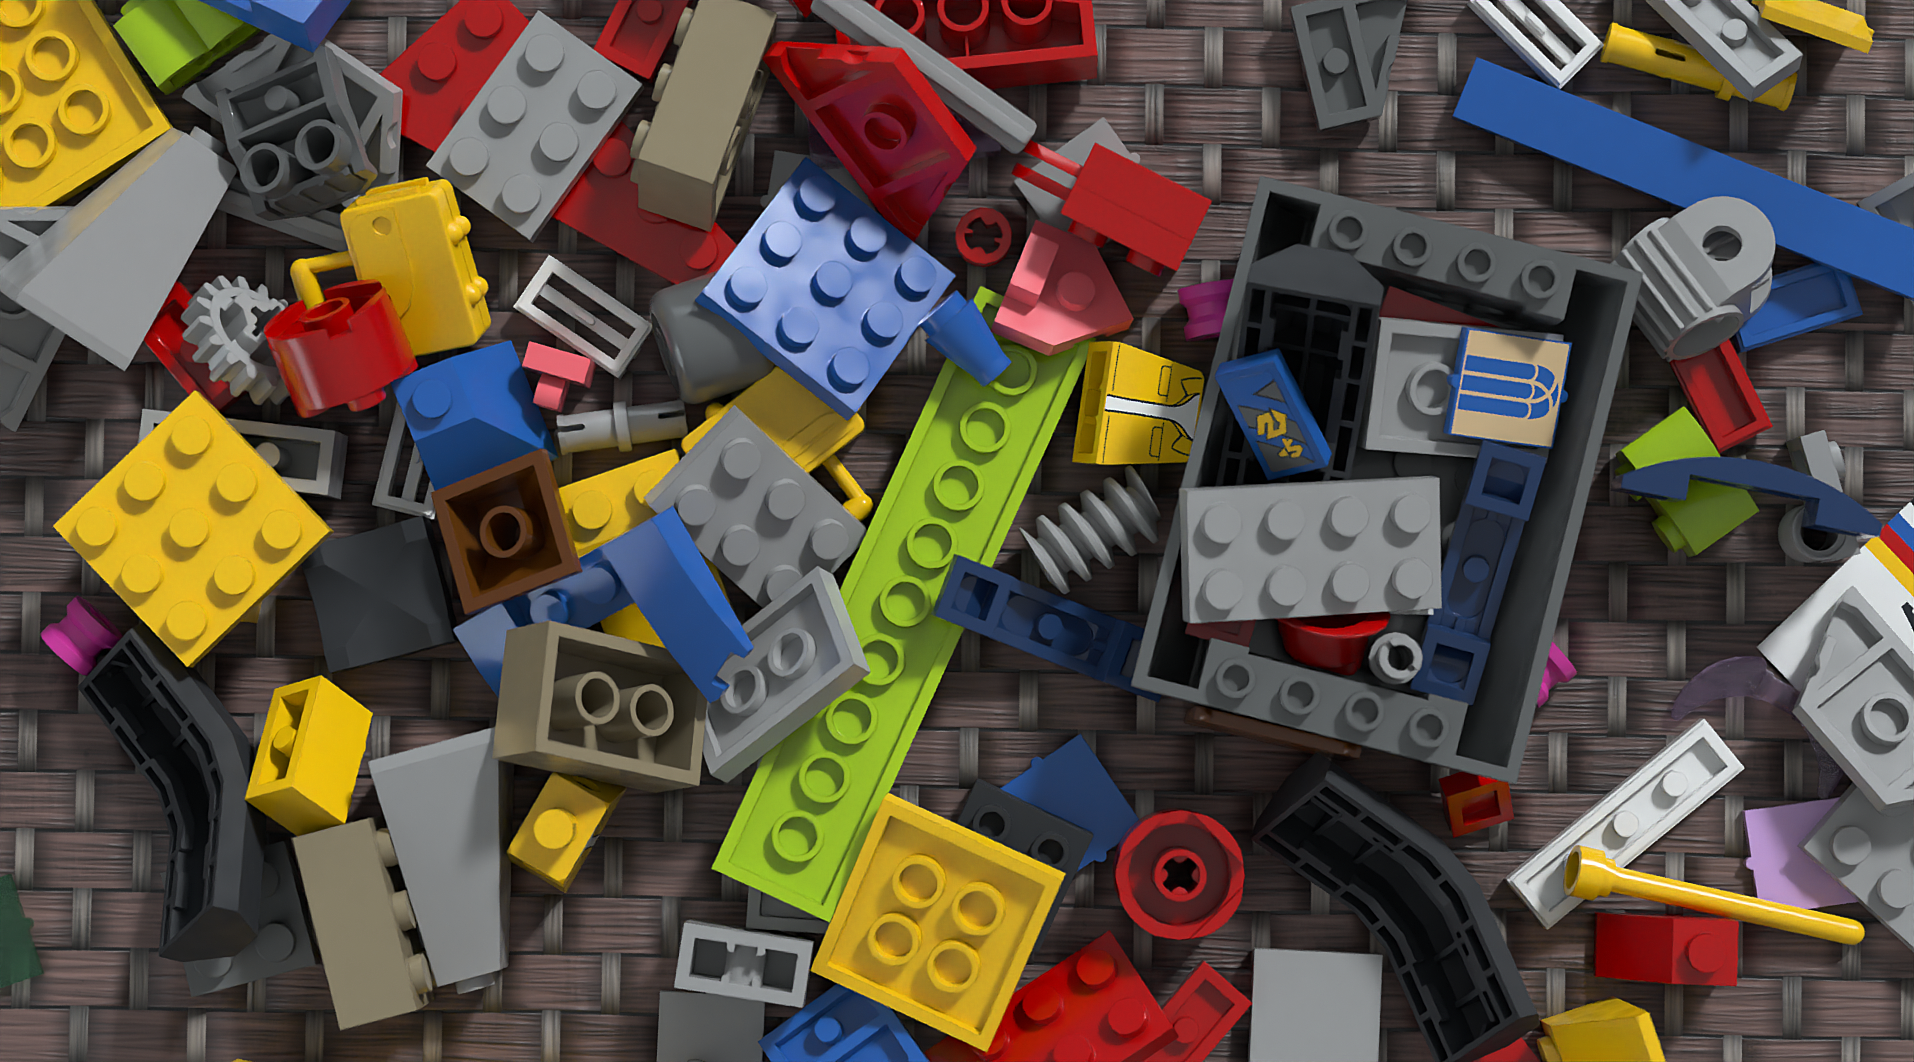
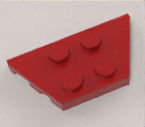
M778 41L772 44L764 55L763 61L885 220L915 242L931 215L945 198L952 184L968 164L977 148L903 48Z

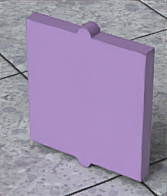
M1840 797L1742 811L1749 857L1744 859L1743 864L1747 869L1751 870L1755 898L1804 909L1859 902L1798 847V844Z

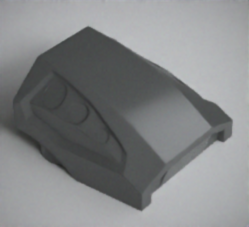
M323 45L316 48L313 57L239 89L231 91L224 88L215 92L228 151L240 172L242 183L248 190L256 216L267 221L310 216L363 194L378 176L377 169L368 160L357 121L349 103L341 67L333 50Z

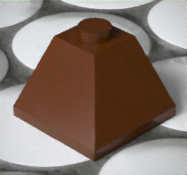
M538 449L431 492L465 615L476 614L583 572L547 449Z

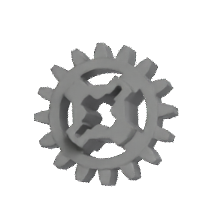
M223 275L218 276L211 285L206 282L187 303L189 307L181 315V320L189 325L182 334L183 340L196 344L199 348L192 358L195 362H208L210 365L208 368L211 370L209 378L213 382L220 380L230 382L231 395L238 397L243 390L249 391L250 397L257 405H261L267 397L276 405L281 404L290 395L268 347L264 327L275 315L288 307V302L284 299L277 301L273 298L270 300L267 287L262 284L255 291L250 290L245 278L238 276L232 284Z

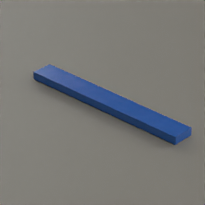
M1476 58L1452 119L1682 210L1711 197L1727 196L1742 199L1757 207L1767 217L1774 231L1776 247L1914 301L1913 228L1481 58Z

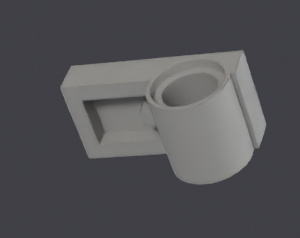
M1825 430L1786 441L1795 471L1827 483L1843 493L1839 479L1844 478L1846 474L1844 459L1835 441L1828 442ZM1803 501L1804 505L1787 512L1779 524V544L1786 555L1796 561L1805 563L1821 561L1823 563L1861 554L1857 540L1863 538L1827 532L1826 541L1819 550H1813L1806 546L1800 534L1806 501Z

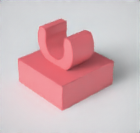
M529 341L522 366L530 372L541 375L533 403L539 407L562 413L570 383L590 389L597 364L592 359Z

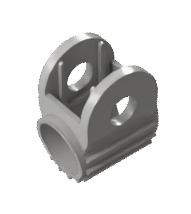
M1718 196L1701 200L1671 219L1664 217L1652 222L1625 245L1610 264L1643 272L1632 319L1662 359L1670 362L1673 359L1681 360L1703 354L1732 337L1745 321L1761 310L1771 291V265L1775 254V235L1769 220L1757 207L1739 198Z

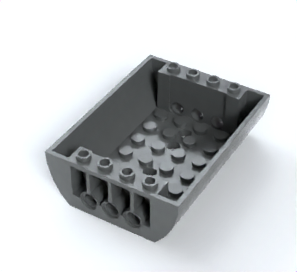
M1260 175L1181 489L1216 486L1230 405L1215 378V374L1220 363L1237 359L1246 282L1250 265L1296 244L1350 253L1384 287L1382 301L1387 287L1392 286L1498 327L1547 331L1564 335L1563 341L1572 343L1563 389L1567 391L1568 399L1560 405L1553 449H1549L1548 460L1545 463L1529 520H1525L1491 633V646L1473 706L1468 705V703L1410 689L1411 679L1406 683L1396 685L1384 683L1375 677L1371 671L1368 656L1370 648L1376 639L1384 634L1397 632L1406 634L1419 646L1427 615L1390 614L1391 619L1386 628L1374 635H1370L1361 667L1354 675L1349 676L1305 665L1291 658L1284 649L1282 637L1279 634L1278 620L1275 618L1256 619L1249 647L1214 638L1204 640L1184 634L1188 622L1183 621L1180 494L1131 686L1180 701L1361 745L1364 748L1422 763L1517 784L1643 272ZM1357 446L1351 480L1420 476L1439 478L1442 566L1456 516L1476 458L1371 450ZM1391 647L1388 649V663L1395 670H1399L1402 661L1401 654L1397 649Z

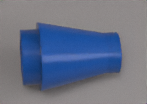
M957 290L939 303L918 324L928 335L924 340L973 376L982 387L988 385L1011 364V360L1003 353L973 298L966 301Z

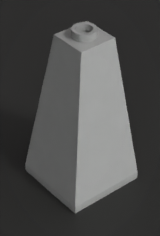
M196 126L189 135L171 127L170 130L150 143L0 269V291L19 305L125 371L238 170L237 167L222 158L228 147Z
M496 727L368 761L437 987L455 982L457 994L494 985L495 981L492 972L508 967L511 861L507 850L512 843L514 763L492 759Z

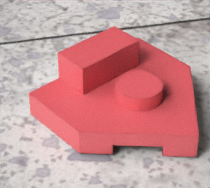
M1036 220L996 315L991 332L1051 356L1073 348L1075 343L1102 334L1107 337L1127 330L1134 318L1096 245Z

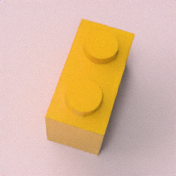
M322 675L274 689L245 800L296 836L344 825L352 804V795L361 759L365 752L366 739L373 713Z

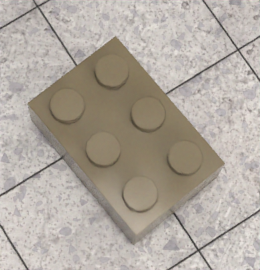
M699 0L696 10L688 7L684 9L674 38V44L679 46L674 66L666 63L662 65L652 95V100L658 102L652 123L645 120L640 122L630 151V157L636 159L630 181L638 184V208L711 232L772 72L763 61V57L770 46L776 41L778 13L740 0Z
M544 621L506 630L492 759L654 793L699 786L708 700L667 648L554 621Z
M384 815L292 838L340 1030L416 1011L436 1000L433 988H436L437 984L427 952L421 946L417 930L418 923Z

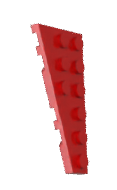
M460 0L379 74L403 90L401 136L434 153L437 151L529 24L526 17L510 0ZM620 121L552 215V218L626 257L633 263L673 285L717 271L737 245L716 222H714L713 228L709 232L638 208V184L630 181L636 160L630 157L635 135Z

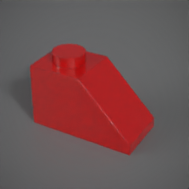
M1595 912L1593 976L1667 984L1737 986L1739 921L1722 916Z

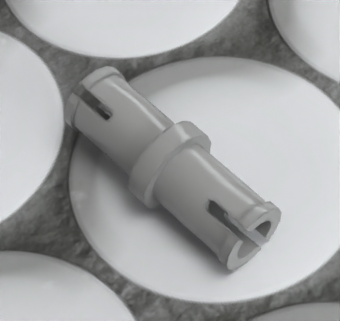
M677 398L674 401L627 407L626 401L613 402V409L571 415L559 414L556 417L557 427L560 430L558 436L562 456L574 452L619 447L620 453L633 451V444L677 438L684 439L688 435L685 404L681 398Z
M1397 632L1384 634L1376 639L1370 648L1368 656L1369 667L1375 677L1384 683L1393 685L1406 683L1414 678L1420 669L1422 652L1418 644L1406 634ZM1391 647L1397 649L1401 654L1402 661L1399 670H1395L1388 663V649Z

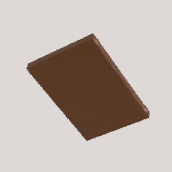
M1198 706L1186 711L1183 722L1314 755L1318 752L1324 757L1339 761L1359 759L1362 749L1361 745Z

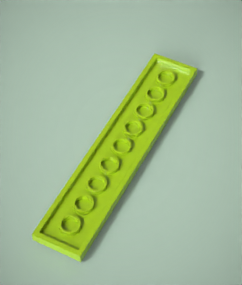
M980 286L974 302L991 330L1004 296ZM993 333L1003 353L1011 360V364L985 387H982L973 376L950 359H946L840 589L842 599L871 673L764 754L712 869L830 923L885 795L889 793L963 632V627L931 615L954 554L992 568L1087 360L1089 342H1095L1096 340L1094 337L1075 343L1073 348L1048 356Z

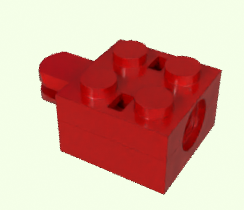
M1031 140L1022 149V151L1076 177L1077 180L1072 189L1017 162L1011 172L1012 175L1066 201L1060 213L1072 219L1067 230L1068 232L1100 248L1104 247L1109 237L1130 248L1125 258L1126 261L1158 277L1161 276L1165 266L1175 271L1178 270L1212 200L1097 143L1094 144L1084 166Z

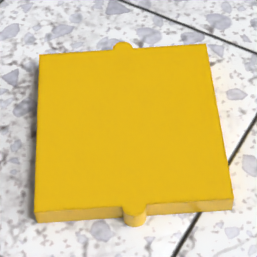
M1752 0V3L1758 6L1762 18L1867 54L1873 43L1872 36L1874 30L1868 28L1866 20L1862 15L1818 0Z

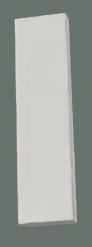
M1700 718L1506 876L1504 880L1542 927L1548 930L1585 900L1566 895L1563 888L1566 862L1575 845L1603 850L1606 858L1615 860L1616 867L1624 868L1745 768L1707 721Z

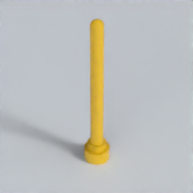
M1575 845L1568 856L1565 866L1563 888L1565 894L1572 897L1593 901L1597 896L1607 897L1610 892L1848 945L1860 943L1865 935L1863 925L1854 919L1616 867L1615 860L1606 858L1605 852L1599 849Z

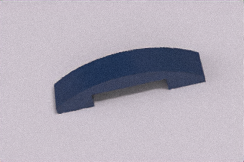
M1482 440L1441 566L1442 608L1434 609L1433 615H1427L1419 645L1422 652V663L1414 678L1411 679L1410 689L1468 703V705L1473 706L1491 646V633L1525 520L1528 521L1547 460L1546 457Z
M1712 456L1670 460L1635 469L1614 477L1610 491L1675 503L1686 500L1689 480L1806 501L1801 527L1863 539L1880 537L1882 523L1848 495L1807 474L1757 460Z
M954 554L931 615L1159 703L1161 695L1131 686L1145 632L1144 628L1108 616L1015 579L1013 576Z

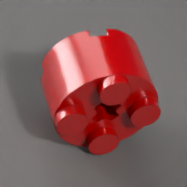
M373 279L357 280L322 290L326 301L307 310L302 299L279 312L265 325L264 334L268 341V347L299 417H312L331 407L344 403L348 404L351 411H360L372 407L385 399L384 386L417 369L418 363L390 295L387 294L385 287H382L380 281Z
M1185 808L1158 810L1138 820L1121 839L1114 855L1112 867L1114 888L1121 905L1128 915L1147 932L1171 940H1189L1204 937L1222 927L1237 910L1241 902L1245 881L1242 853L1229 831L1214 819L1200 812ZM1171 858L1178 863L1184 862L1187 858H1190L1193 862V865L1188 870V874L1193 881L1185 889L1177 883L1171 885L1168 889L1163 885V882L1168 877V873L1163 866Z

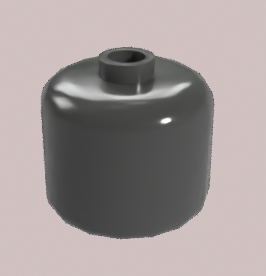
M717 271L661 289L652 296L649 302L651 324L664 366L678 396L682 401L690 405L701 404L748 388L756 381L767 376L776 367V364L760 353L743 333L721 316L694 301Z

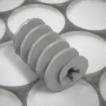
M1131 465L1124 469L1127 488L1124 489L1111 477L1102 481L1104 501H1101L1088 489L1080 494L1083 513L1079 514L1066 502L1059 505L1060 526L1057 527L1044 515L1036 518L1037 539H1034L1021 527L1019 528L1047 580L1063 594L1071 591L1068 571L1073 570L1086 582L1093 578L1090 564L1091 558L1095 557L1108 569L1114 567L1112 546L1117 544L1130 556L1137 553L1135 533L1140 532L1153 544L1159 541L1156 521L1162 519L1147 488Z

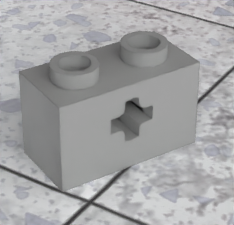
M689 919L684 922L674 988L803 1008L807 998L816 938Z

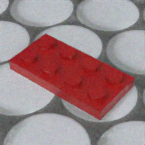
M1109 930L1013 993L987 1052L949 1035L926 1050L924 1054L930 1062H1142L1179 1038V1035Z

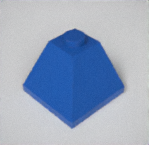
M511 340L450 357L391 382L392 389L434 491L541 448L547 449L550 462L559 459L539 407L533 403V392Z

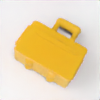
M428 177L367 189L365 191L366 195L358 197L340 214V223L349 250L309 259H298L291 265L290 275L298 301L303 299L307 310L325 301L317 275L319 272L354 266L358 280L373 279L380 281L382 287H385L387 294L391 297L415 357L474 345L491 325V318L484 298L488 291V283L484 278L478 276L467 239V234L471 229L470 222L466 217L460 215L453 187L445 179L429 182Z
M778 366L774 367L771 373L756 381L727 405L723 406L720 403L708 405L705 410L706 421L685 436L681 442V447L685 454H687L735 405L808 474L823 464L849 498L842 505L860 522L866 519L873 511L872 499L865 494L835 455L862 434L865 428L862 418L856 412L847 421Z

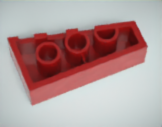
M864 0L988 89L1097 78L1098 53L1092 0ZM836 29L837 44L859 45Z

